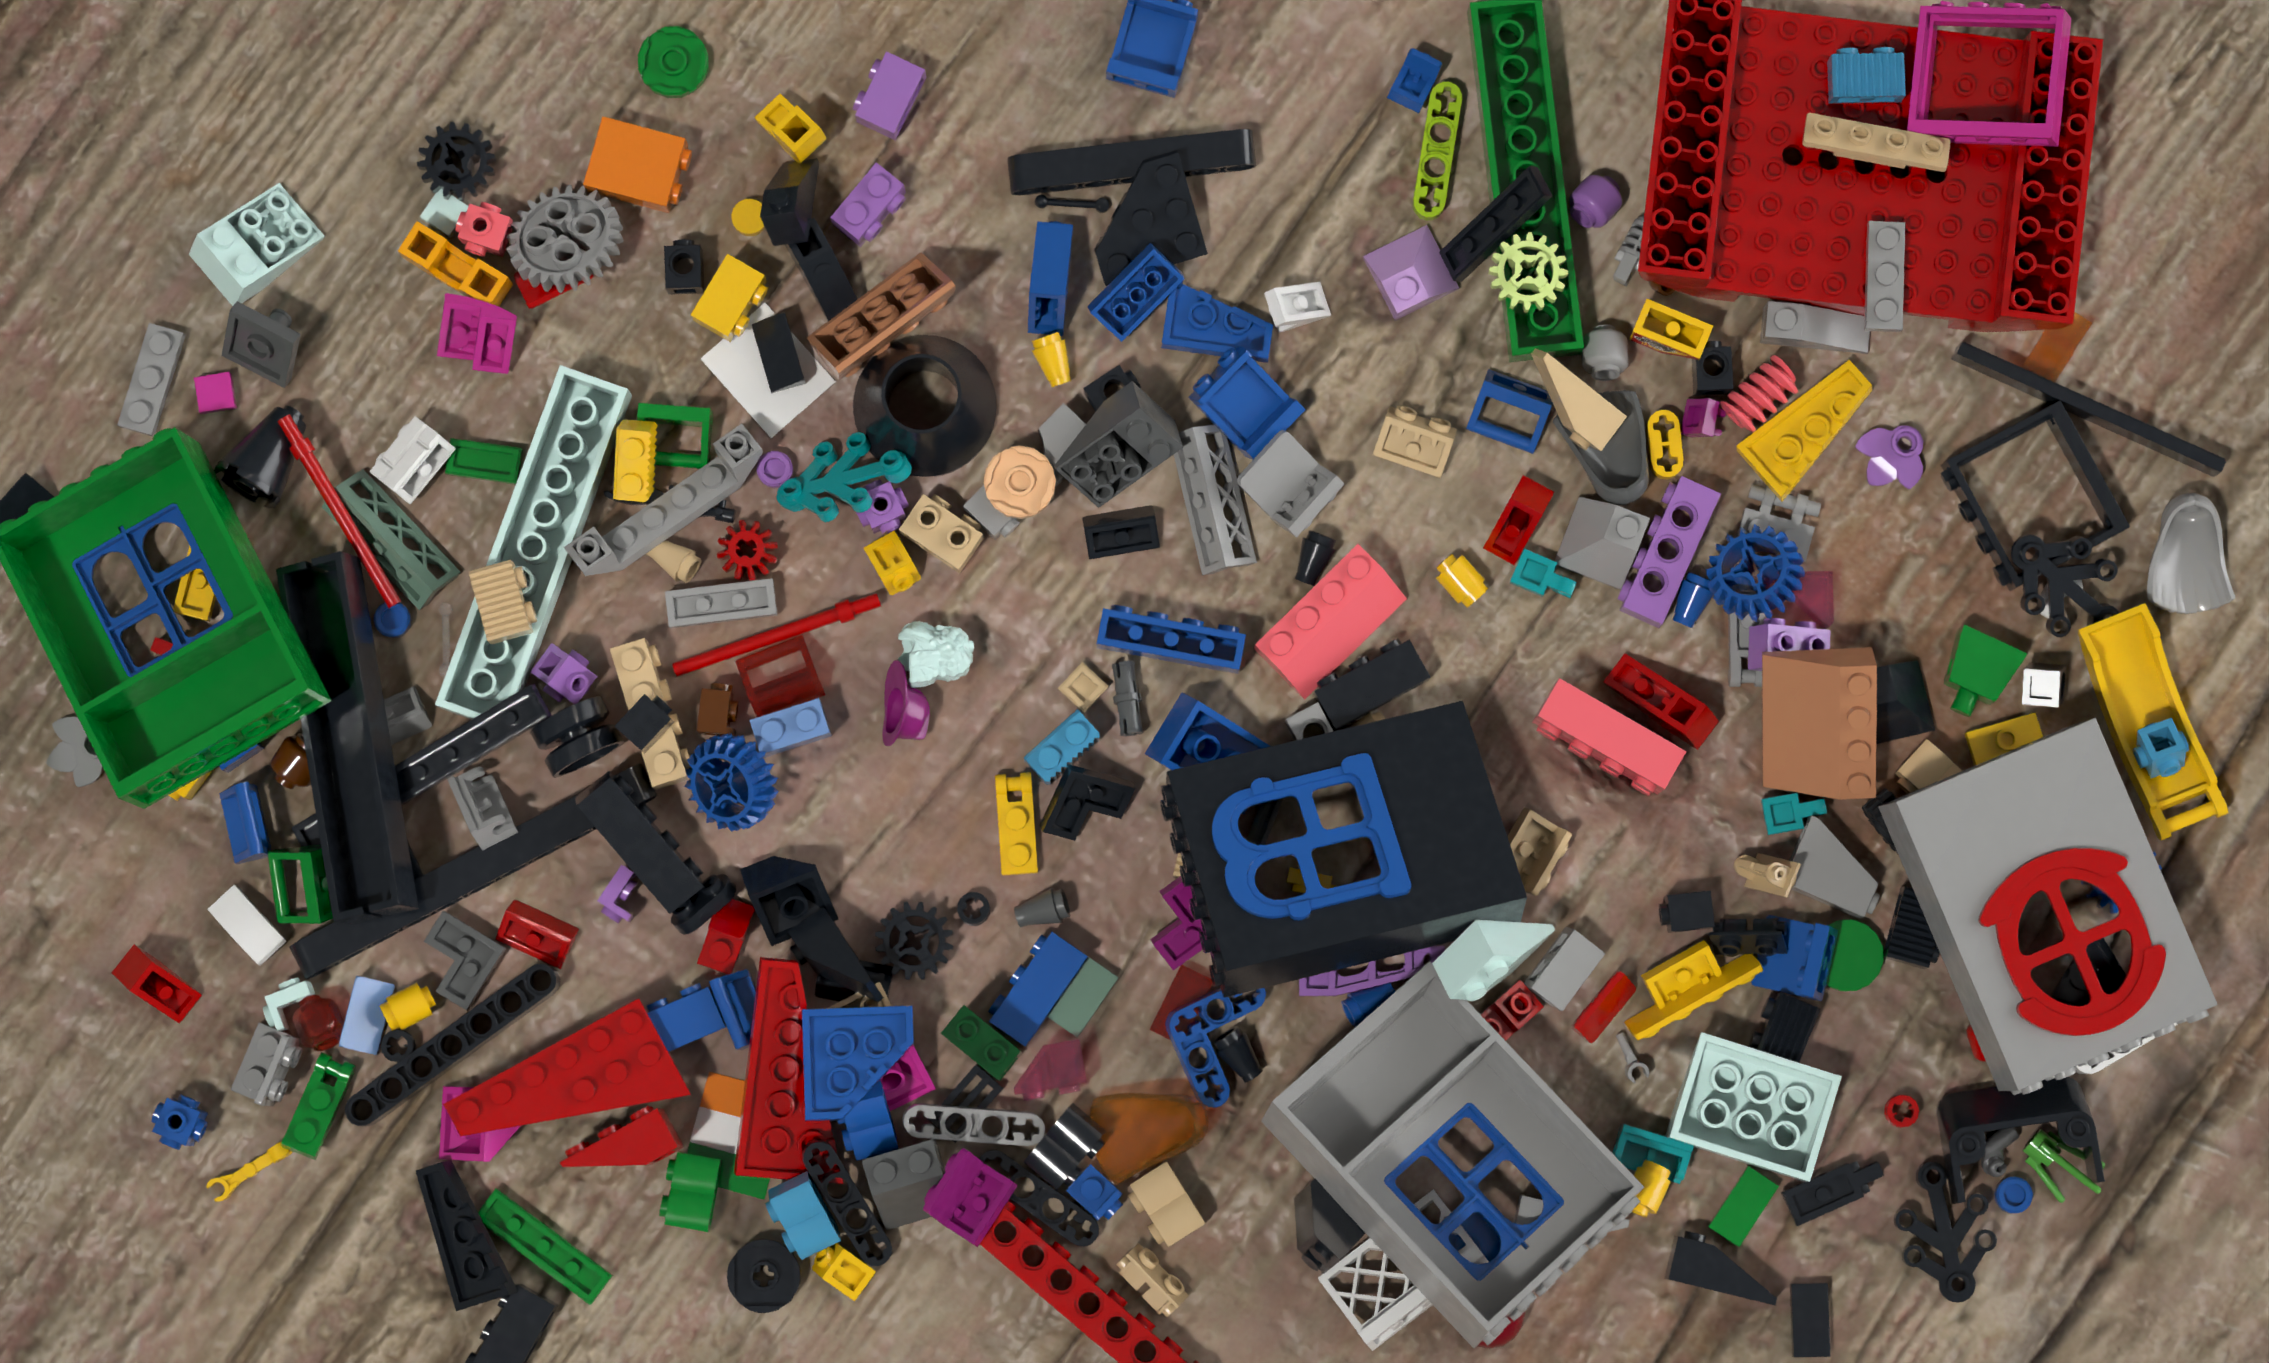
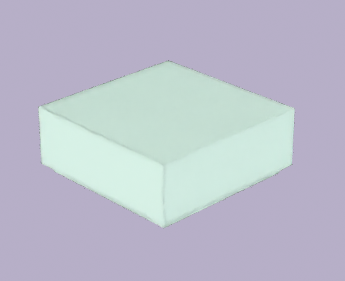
M440 189L428 203L420 218L451 238L456 232V224L462 211L467 212L469 206L459 201L453 195H451L449 200L444 199L443 189Z

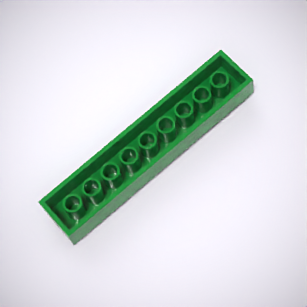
M1542 0L1470 2L1467 18L1490 203L1529 166L1538 167L1552 197L1505 242L1510 246L1513 245L1512 237L1515 234L1520 237L1521 241H1525L1528 232H1532L1533 241L1537 242L1545 235L1547 236L1545 243L1547 247L1553 244L1558 245L1555 256L1566 257V261L1559 268L1568 270L1566 278L1558 279L1565 285L1563 291L1553 290L1557 299L1554 303L1544 299L1543 310L1539 311L1535 304H1531L1528 313H1526L1521 303H1518L1512 310L1510 309L1511 299L1507 297L1502 300L1509 363L1533 360L1531 353L1535 348L1547 352L1553 358L1580 355L1584 349ZM1498 247L1496 253L1503 254L1500 247ZM1521 250L1524 255H1536L1538 253L1534 250ZM1506 261L1504 275L1508 282L1512 277V269ZM1538 263L1528 269L1522 266L1523 270L1517 282L1522 278L1525 279L1527 276H1531L1534 279L1533 275ZM1550 263L1544 268V276L1548 279L1547 282L1549 284L1552 279ZM1520 290L1518 292L1523 295H1535L1532 290Z

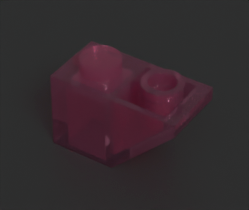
M1076 1039L1043 1045L1014 1086L1015 1096L1023 1095V1100L1029 1101L1045 1098L1044 1090L1058 1088L1059 1095L1081 1091L1080 1084L1087 1083L1080 1040Z

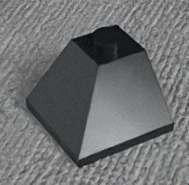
M1919 661L1877 667L1876 744L1935 731Z
M772 856L740 869L748 896L771 946L791 939L788 931L823 907L834 921L839 920L815 864Z

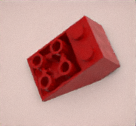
M646 1106L630 1115L629 1117L632 1122L622 1127L621 1124H614L599 1132L597 1135L600 1140L592 1145L589 1142H581L565 1151L568 1158L561 1161L560 1164L562 1167L654 1165L684 1148V1145L665 1110Z

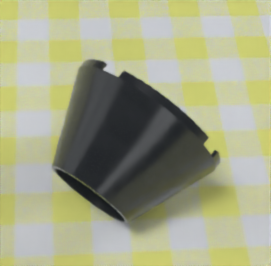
M915 335L890 343L887 350L870 359L860 374L855 387L853 415L857 431L865 434L871 444L869 452L878 461L886 452L896 450L904 453L911 463L912 471L909 476L937 477L962 468L983 449L995 423L996 395L988 371L969 349L945 337ZM929 371L944 376L954 385L958 392L956 406L948 419L934 428L918 430L906 427L898 422L889 411L891 394L896 385L906 376L916 372Z

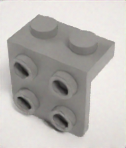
M1285 430L1279 431L1237 478V484L1277 525L1295 537H1298L1303 530L1311 525L1315 516L1326 504L1335 498L1337 492L1344 485L1337 475L1321 466Z

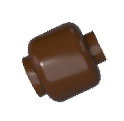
M299 733L297 736H288L284 739L270 762L272 769L277 774L275 779L278 783L289 789H294L295 786L308 787L311 785L303 734Z

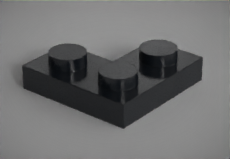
M1067 764L1039 826L1044 833L1075 841L1089 810L1122 819L1136 788L1132 781Z

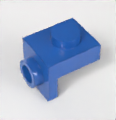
M1411 48L1387 98L1420 113L1442 67V62L1429 54Z

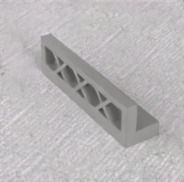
M1215 425L1192 427L1179 432L1183 448L1174 454L1202 575L1214 574L1228 568L1249 566L1257 563L1227 437ZM1205 435H1214L1217 447L1215 454L1208 448ZM1216 470L1223 474L1225 481L1223 488L1216 482ZM1225 504L1232 510L1233 520L1231 523L1224 516L1223 507ZM1233 539L1240 544L1242 558H1234L1231 545Z

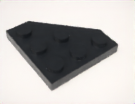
M1177 150L1141 162L1128 191L1124 193L1113 213L1112 220L1104 235L1100 237L1094 248L1105 286L1109 285L1150 243L1173 265L1208 254Z

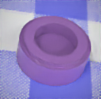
M770 451L759 459L757 474L764 485L771 488H779L785 481L792 478L793 465L786 454L779 451Z

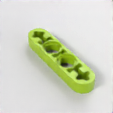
M1449 81L1438 83L1432 89L1428 103L1413 196V210L1420 219L1426 221L1434 220L1442 214L1449 185L1462 104L1460 88ZM1443 91H1450V97L1456 99V102L1449 103L1446 115L1454 116V120L1444 116L1432 117L1433 112L1437 115L1440 114L1442 103L1441 100L1436 99V96H1442ZM1437 124L1445 125L1450 131V138L1444 143L1435 142L1430 136V130L1433 126ZM1431 159L1440 160L1445 167V172L1438 178H1432L1424 170L1425 163ZM1421 182L1431 186L1443 185L1442 190L1435 187L1433 201L1439 203V207L1434 206L1431 212L1424 211L1425 206L1419 203V200H1425L1428 186L1421 187Z

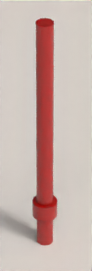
M290 414L281 418L277 422L292 445L289 449L296 461L301 460L388 608L401 602V599L313 454L315 448L309 438L304 439Z
M877 593L852 602L846 599L835 603L834 608L672 663L676 677L838 621H841L843 624L855 620V615L879 608L881 603Z

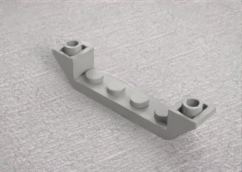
M740 424L713 443L718 457L606 535L601 537L595 527H592L564 547L566 552L585 576L625 569L741 488L763 453L760 445L744 425Z

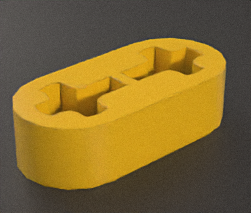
M1659 410L1652 414L1646 423L1649 465L1656 477L1668 480L1674 478L1683 467L1681 430L1679 420L1674 413L1669 410ZM1659 418H1664L1666 424H1672L1673 428L1669 429L1666 434L1667 442H1662L1660 430H1654L1653 425L1658 424ZM1666 447L1668 448L1669 459L1676 460V464L1671 466L1670 472H1666L1664 466L1657 465V461L1663 457V448Z

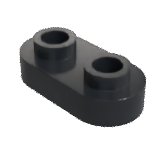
M712 875L703 881L704 887L672 912L671 923L681 934L686 935L694 932L731 901L736 893V885L727 875Z

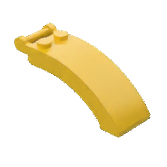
M2146 603L2079 629V641L2100 708L2125 769L2152 822L2157 838L2162 841L2171 837V833L2214 815L2219 818L2228 814L2226 802L2217 786V777L2184 709L2168 666L2160 638V631ZM2172 718L2178 732L2182 731L2189 745V751L2186 752L2185 766L2181 767L2180 771L2171 776L2162 777L2159 775L2150 779L2146 768L2140 769L2133 754V748L2136 747L2137 730L2149 724ZM2206 794L2209 800L2208 803L2165 819L2162 813L2163 810Z

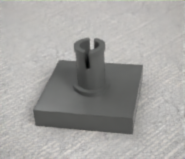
M237 301L229 312L221 356L285 388L292 379L301 334L289 328L292 319L284 310L274 309L270 313L271 315L267 317Z

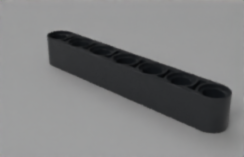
M1236 129L1013 155L1007 158L1011 194L1022 196L1129 184L1134 180L1135 173L1143 160L1175 150L1179 153L1185 177L1252 169L1256 167L1253 133L1250 129Z
M536 964L528 968L354 1094L345 1106L347 1119L357 1126H372L553 996L560 986L558 972L553 967L544 964ZM540 971H547L551 976V984L544 991H538L533 984L534 976ZM516 992L520 995L522 1004L516 1012L509 1013L504 1007V999L509 993ZM480 1014H487L492 1021L491 1029L485 1034H479L474 1028V1021ZM457 1035L461 1039L462 1048L458 1054L451 1056L446 1052L444 1044L448 1037ZM425 1056L430 1059L432 1070L428 1076L420 1077L415 1071V1063L419 1058ZM392 1078H397L402 1084V1092L395 1099L388 1097L385 1092L386 1083ZM365 1099L371 1103L373 1112L368 1119L363 1121L357 1117L355 1108L360 1101Z

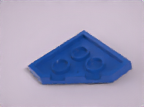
M912 1006L802 1009L805 1121L843 1120L914 1044Z

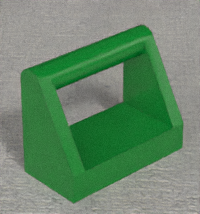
M638 403L637 420L702 427L701 455L655 451L657 454L654 457L656 460L654 465L700 469L709 463L713 412L710 408Z
M321 844L268 851L277 923L321 924L333 919ZM283 860H300L307 906L305 911H290Z

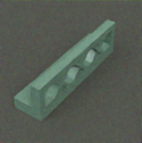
M364 469L334 487L386 576L418 610L427 606L438 590L452 582L461 573ZM360 483L370 494V499L359 497L351 488ZM324 502L322 508L338 524L326 502ZM378 511L388 513L394 519V525L383 523L378 517ZM402 537L413 539L417 543L419 551L408 549L402 543ZM427 563L437 565L445 575L436 579L427 569Z

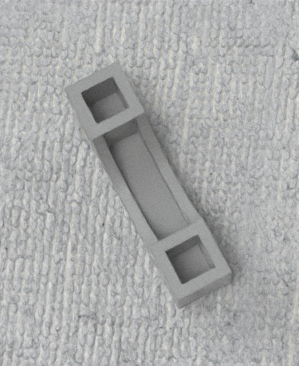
M1064 403L1039 428V435L1044 444V455L1053 467L1056 486L1065 477L1055 469L1054 465L1086 425ZM984 485L963 506L964 511L979 523L994 540L1000 535L1006 538L1020 524L1016 518L1007 517L995 510L987 499Z

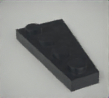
M452 1160L416 1170L456 1311L517 1293L518 1290Z

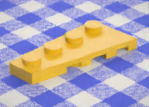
M1848 360L1736 445L1737 452L1779 500L1783 502L1872 392V384Z

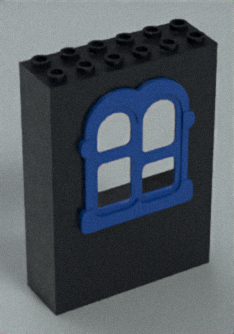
M1463 701L1167 771L1166 785L1161 786L1163 800H1160L1161 812L1165 822L1171 821L1173 832L1170 833L1172 849L1174 854H1181L1183 863L1179 867L1184 887L1190 886L1193 898L1189 899L1192 916L1194 920L1200 919L1203 930L1199 932L1201 946L1204 953L1210 952L1213 964L1209 965L1211 980L1214 987L1220 986L1223 998L1453 942L1475 920L1521 922L1527 895ZM1351 783L1355 788L1364 816L1363 820L1359 823L1334 829H1324L1312 797L1313 792L1330 786ZM1289 796L1295 797L1298 800L1307 829L1304 836L1268 845H1256L1242 837L1238 829V820L1246 808ZM1361 837L1369 838L1373 844L1381 874L1375 878L1326 889L1322 887L1312 858V851L1316 848ZM1287 855L1294 856L1298 861L1306 892L1301 896L1284 900H1273L1260 893L1255 885V874L1262 863Z

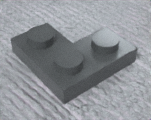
M442 911L424 940L425 943L454 960L435 992L468 1011L506 948L446 911Z

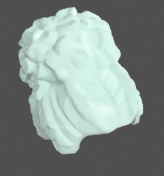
M914 621L906 624L898 634V639L902 640L904 651L897 661H901L905 671L910 672V678L907 680V683L911 688L926 687L933 684L936 680L946 682L958 680L969 672V666L973 662L972 652L974 651V643L972 640L969 641L967 633L961 628L942 625L933 627L926 622Z

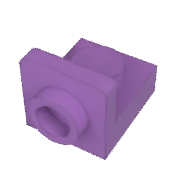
M623 865L620 866L597 900L604 905L601 912L618 924L622 918L630 922L634 917L618 906L617 902L619 899L626 901L637 885L633 881L636 874Z

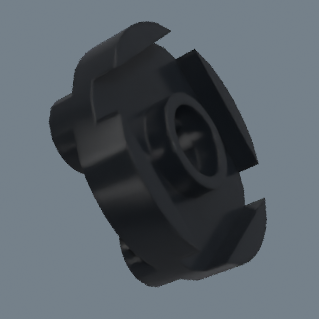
M769 1239L755 1240L743 1246L734 1255L727 1270V1283L732 1295L738 1303L748 1310L757 1313L774 1312L791 1302L801 1282L800 1265L793 1252L790 1253L787 1247ZM761 1265L768 1266V1271L774 1272V1280H769L767 1287H762L760 1280H754V1272H760Z

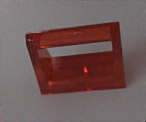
M803 635L735 660L750 704L757 718L826 695ZM801 651L806 668L753 687L747 671Z

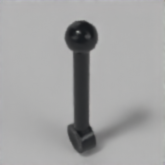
M1038 195L1035 198V205L1041 209L1047 207V205L1094 208L1099 213H1105L1109 209V202L1105 198H1099L1096 202L1049 199L1045 195Z

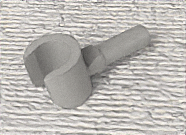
M1625 1033L1616 1035L1627 1062L1625 1067L1626 1077L1633 1083H1636L1631 1073L1633 1068L1641 1066L1645 1077L1648 1078V1067L1637 1060Z

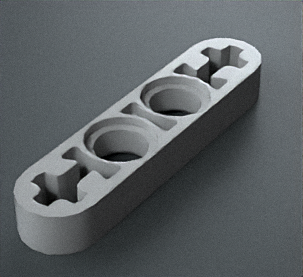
M917 1103L909 1106L902 1117L906 1131L917 1138L1033 1146L1042 1140L1045 1133V1125L1042 1119L1035 1113L1028 1111ZM921 1110L924 1117L936 1119L935 1111H942L939 1118L940 1132H933L935 1129L934 1124H923L921 1130H915V1125L909 1122L910 1117H916L917 1111ZM953 1113L962 1114L966 1119L965 1128L959 1133H951L945 1127L947 1117ZM989 1116H996L1002 1122V1129L995 1136H988L982 1131V1122ZM1007 1117H1014L1012 1124L1020 1126L1025 1125L1026 1119H1032V1124L1038 1127V1131L1032 1132L1030 1138L1026 1139L1023 1132L1011 1130L1013 1137L1006 1138L1009 1130Z

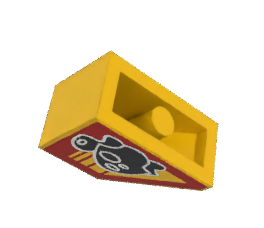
M1646 298L1629 340L1660 353L1699 360L1713 325Z

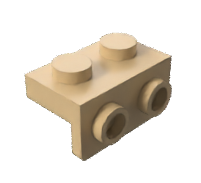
M1524 807L1507 837L1525 892L1537 896L1549 883L1550 873L1558 859L1566 853L1572 833L1557 827L1536 812Z

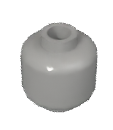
M1598 325L1594 327V331L1587 333L1583 337L1582 365L1583 369L1591 374L1592 378L1601 381L1614 380L1620 376V373L1626 370L1629 358L1628 340L1625 334L1615 330V327L1612 325Z

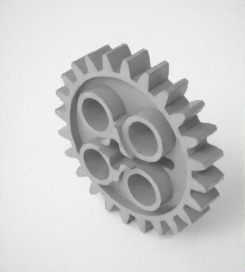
M568 185L565 193L560 194L557 187H553L551 197H547L543 192L539 193L541 202L538 204L528 200L527 203L530 210L528 212L518 210L517 213L521 222H512L511 224L514 233L507 235L510 243L507 251L515 270L519 272L523 280L529 279L532 287L535 288L541 283L545 292H548L553 284H555L558 292L562 293L565 285L570 284L572 289L576 291L578 281L583 280L589 286L591 285L590 276L592 274L603 277L600 269L602 265L607 267L613 266L609 255H620L616 244L624 241L620 233L623 230V226L615 207L611 206L607 197L601 198L597 190L589 194L584 186L575 193L572 186Z

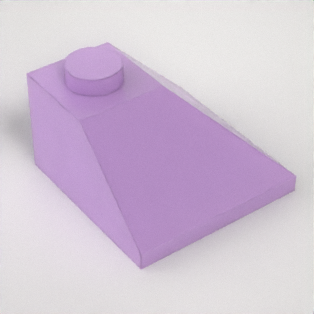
M1427 225L1363 256L1395 321L1459 289L1457 282L1453 281L1439 253L1440 249Z

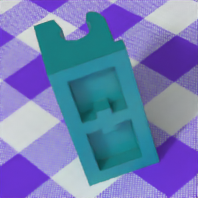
M1620 1124L1612 1153L1626 1168L1635 1171L1637 1167L1642 1166L1644 1160L1657 1163L1671 1172L1668 1178L1669 1181L1680 1184L1681 1180L1685 1177L1694 1146L1629 1125Z

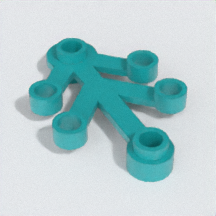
M856 432L850 435L846 441L848 450L823 478L816 479L826 466L836 461L838 456L837 451L830 442H821L814 448L813 456L815 459L799 477L785 481L779 487L776 497L779 504L785 509L797 512L806 508L817 514L821 521L830 522L837 517L839 513L838 506L830 497L818 499L814 495L827 492L850 504L855 512L861 513L871 507L873 500L865 488L852 489L847 485L883 475L890 483H900L909 477L912 466L904 453L890 450L883 454L879 462L849 470L871 448V444L865 434Z

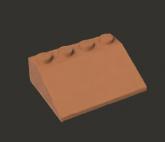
M921 252L809 335L807 340L838 380L843 377L852 376L861 368L862 363L872 355L876 356L883 353L889 348L890 342L899 335L907 334L918 326L919 320L927 314L942 309L947 304V299L954 295L956 286L946 274Z
M1872 647L1762 652L1763 787L1839 800L1876 798L1877 664Z

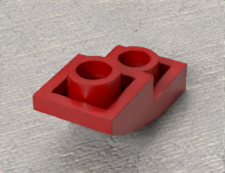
M1519 980L1480 1015L1506 1041L1543 1009L1544 1006L1526 985Z

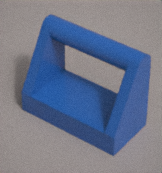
M1488 369L1466 429L1534 454L1553 402L1547 390ZM1486 396L1540 415L1532 438L1478 419Z
M244 782L233 785L219 793L235 864L267 858L271 845L257 786Z
M744 969L709 981L736 1050H744L749 1047L756 987L748 969Z

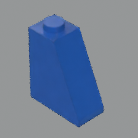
M1037 221L1029 289L1028 333L1050 335L1059 332L1060 336L1064 335L1072 251V224H1063L1057 221Z

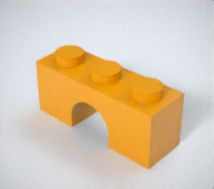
M416 221L398 249L403 259L466 297L485 301L499 307L513 286L508 276L478 258L476 260L462 252L446 238Z

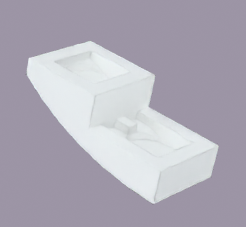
M233 885L208 908V911L259 966L287 942L268 918L260 913L236 885Z

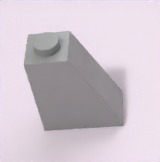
M1814 816L1808 817L1789 861L1801 864L1795 885L1791 890L1858 919L1863 918L1866 912L1872 914L1880 897V894L1875 893L1878 883L1819 818Z

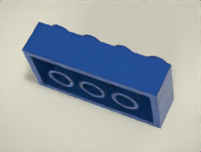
M1150 243L1087 307L1090 313L1122 342L1185 278L1182 272Z

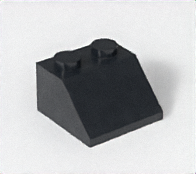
M1316 1178L1294 1198L1297 1249L1303 1254V1261L1315 1271L1320 1270L1325 1274L1343 1259L1365 1232Z

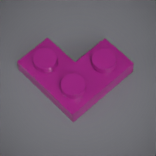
M1181 876L1159 891L1179 919L1150 939L1173 971L1203 950L1199 937V932L1203 931L1200 919L1194 920L1189 903V899L1193 898L1190 886L1184 887Z

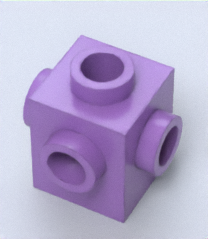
M876 480L862 487L867 490L873 500L868 510L861 513L856 512L862 526L870 525L874 534L880 531L882 534H887L900 528L902 525L901 521L906 520L903 509L909 507L901 487L893 489L890 481L883 484L881 480ZM885 499L888 502L887 508L883 511L876 510L874 503Z
M553 643L550 644L530 671L546 683L543 691L559 703L565 697L573 704H577L589 691L591 684L597 678L594 673L586 668L590 661L573 649L567 654Z

